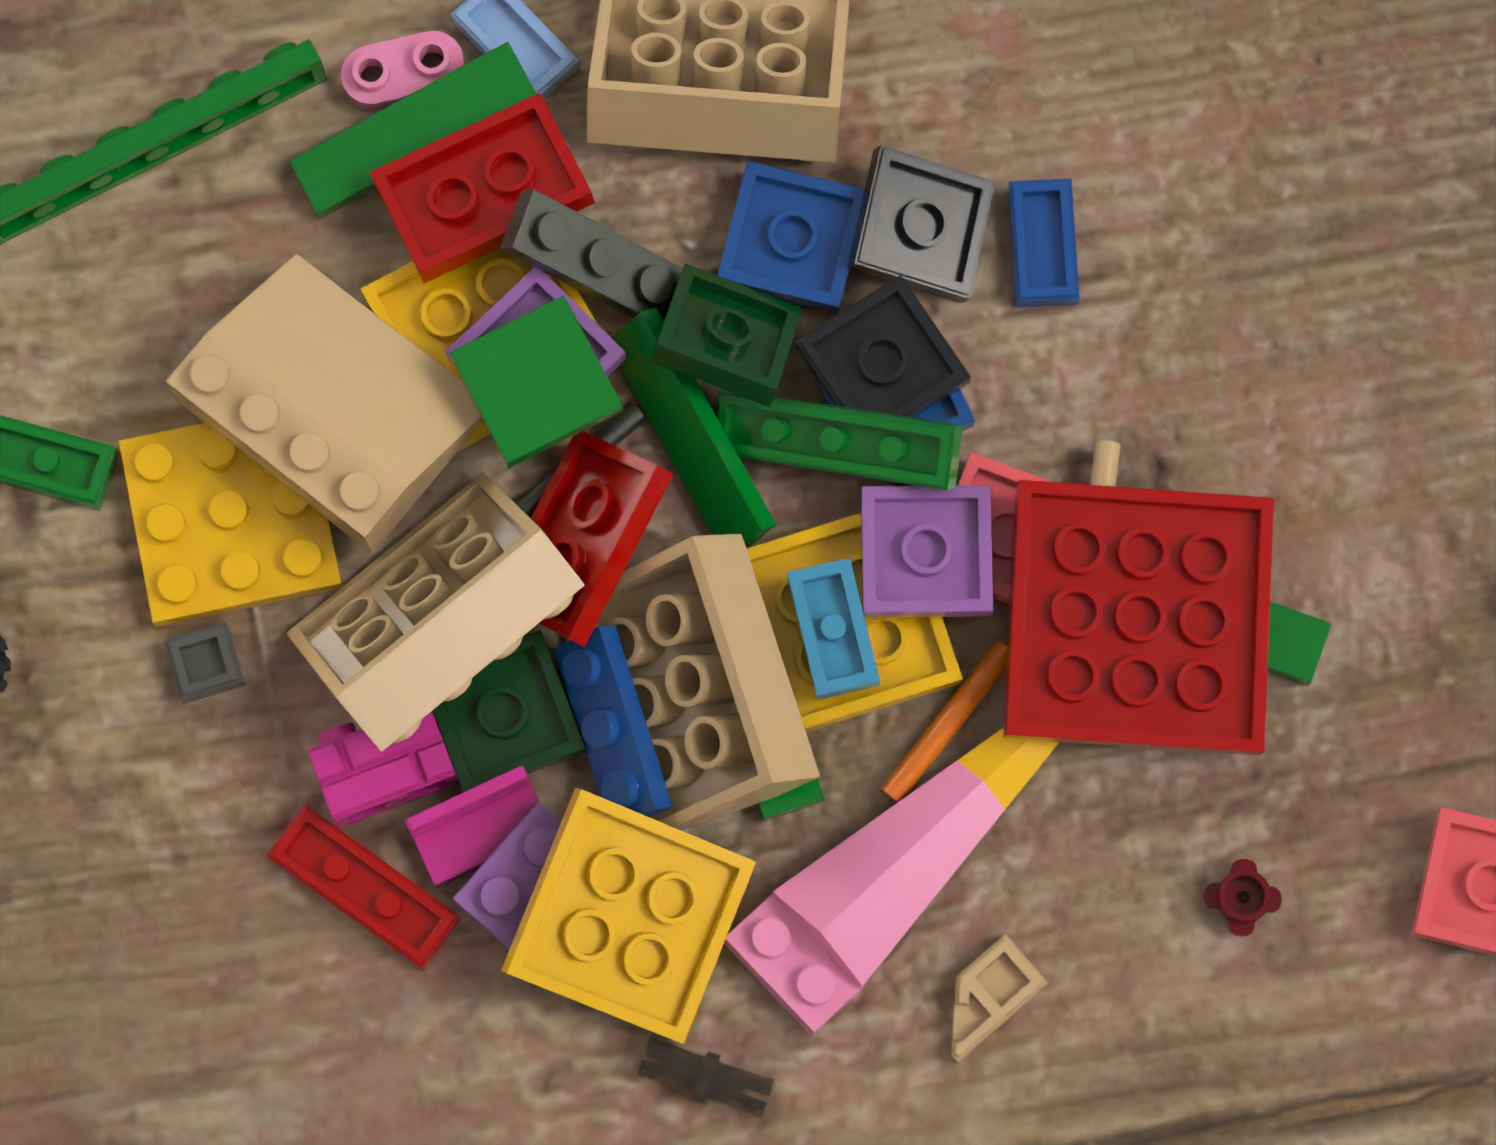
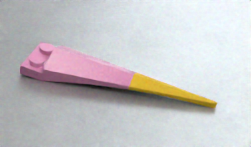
M1003 727L774 890L763 903L727 935L724 945L812 1037L860 992L1060 742L1003 738Z

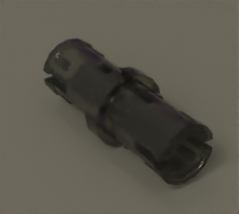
M651 1036L645 1053L669 1061L670 1066L665 1067L642 1059L638 1077H646L693 1093L692 1100L703 1104L708 1098L755 1115L756 1118H762L767 1102L746 1095L742 1090L747 1088L770 1096L775 1081L774 1078H766L719 1062L721 1055L708 1051L706 1057Z

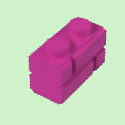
M433 711L422 719L419 728L414 734L402 742L392 743L382 752L363 729L356 731L354 723L342 724L324 731L318 735L320 745L307 750L331 816L339 829L460 783Z

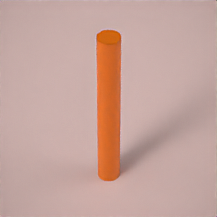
M998 640L994 643L879 788V791L885 797L896 804L907 796L1006 671L1007 645Z

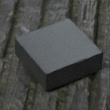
M226 621L164 640L179 694L184 704L246 685Z

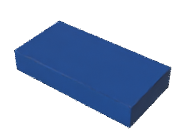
M1071 179L1010 181L1008 184L1016 308L1078 305L1080 296Z

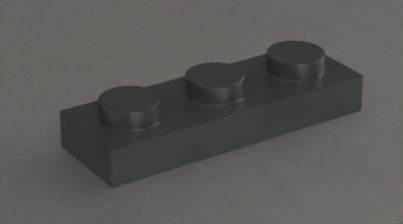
M535 189L521 191L500 247L506 253L632 318L641 311L657 308L664 321L677 281L683 269Z

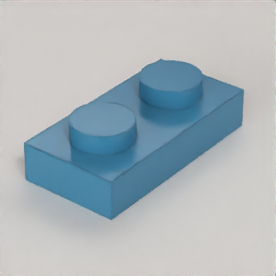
M850 558L787 572V580L816 700L880 686L878 670Z

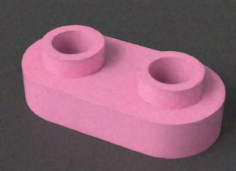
M426 31L355 49L347 56L342 65L341 81L345 94L353 105L365 111L377 112L465 65L462 50L454 38L443 32ZM429 53H438L444 57L442 63L435 68L425 67L421 61ZM368 67H378L383 71L382 76L374 82H367L361 78L362 72Z

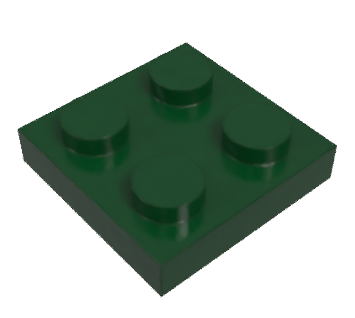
M685 263L677 281L650 362L770 407L781 380L802 307Z
M541 630L523 636L522 642L515 651L505 658L493 660L477 673L464 693L451 701H443L433 710L463 792L520 766H524L526 773L530 774L586 753Z

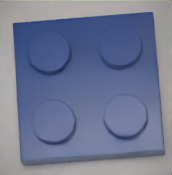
M747 161L717 276L783 301L839 314L850 271L847 266L865 189Z

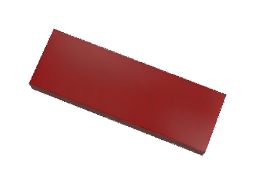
M306 804L303 805L266 855L269 860L422 971H424L461 920L458 914Z

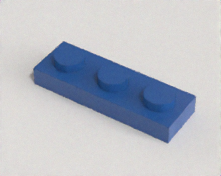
M606 625L594 628L585 647L570 640L554 648L599 796L647 817H653L672 808L671 799L616 626Z

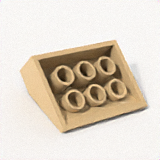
M600 0L587 87V143L836 163L849 0Z
M295 254L211 328L166 380L176 401L371 554L375 552L483 421L469 391L462 381L298 254Z
M482 472L292 627L286 634L333 695L382 752L392 743L402 742L414 734L419 728L422 719L443 701H451L464 693L470 686L472 678L493 660L505 658L515 651L522 642L523 636L544 618H552L565 610L571 603L573 595L585 584L542 529Z
M742 534L692 536L625 570L595 628L606 625L616 626L671 799L672 808L650 818L682 831L772 799L819 778L820 774Z

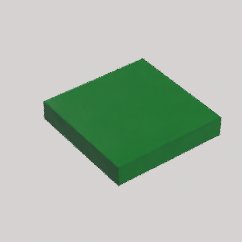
M564 295L450 352L451 359L508 469L623 411L619 398Z

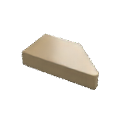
M1006 934L964 969L955 979L951 1058L957 1064L1048 985L1044 977Z

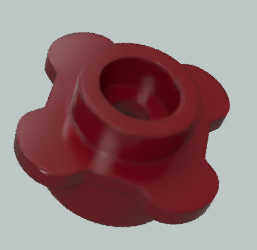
M1248 859L1236 860L1231 865L1230 874L1220 883L1209 884L1203 896L1206 906L1210 909H1217L1228 921L1229 931L1238 937L1250 935L1255 929V922L1265 913L1276 912L1282 903L1280 891L1276 887L1269 886L1267 880L1257 872L1256 864ZM1239 892H1245L1248 895L1249 900L1247 903L1241 904L1237 901V894Z

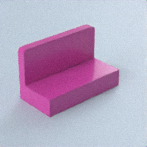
M520 766L404 820L436 889L477 870L538 801V798L531 786L524 766Z

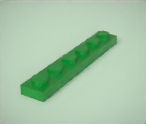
M308 39L298 45L294 42L279 45L264 56L262 63L242 73L239 70L226 72L212 80L207 87L208 90L186 101L183 98H177L162 104L153 111L151 119L131 129L127 126L112 129L98 138L95 147L75 157L73 155L56 157L42 166L39 175L19 185L16 183L1 185L0 245L327 81L322 61L311 40Z

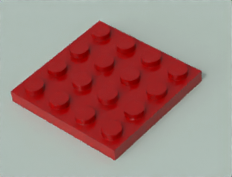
M1019 480L1016 484L1003 738L1258 756L1263 754L1265 750L1274 498Z

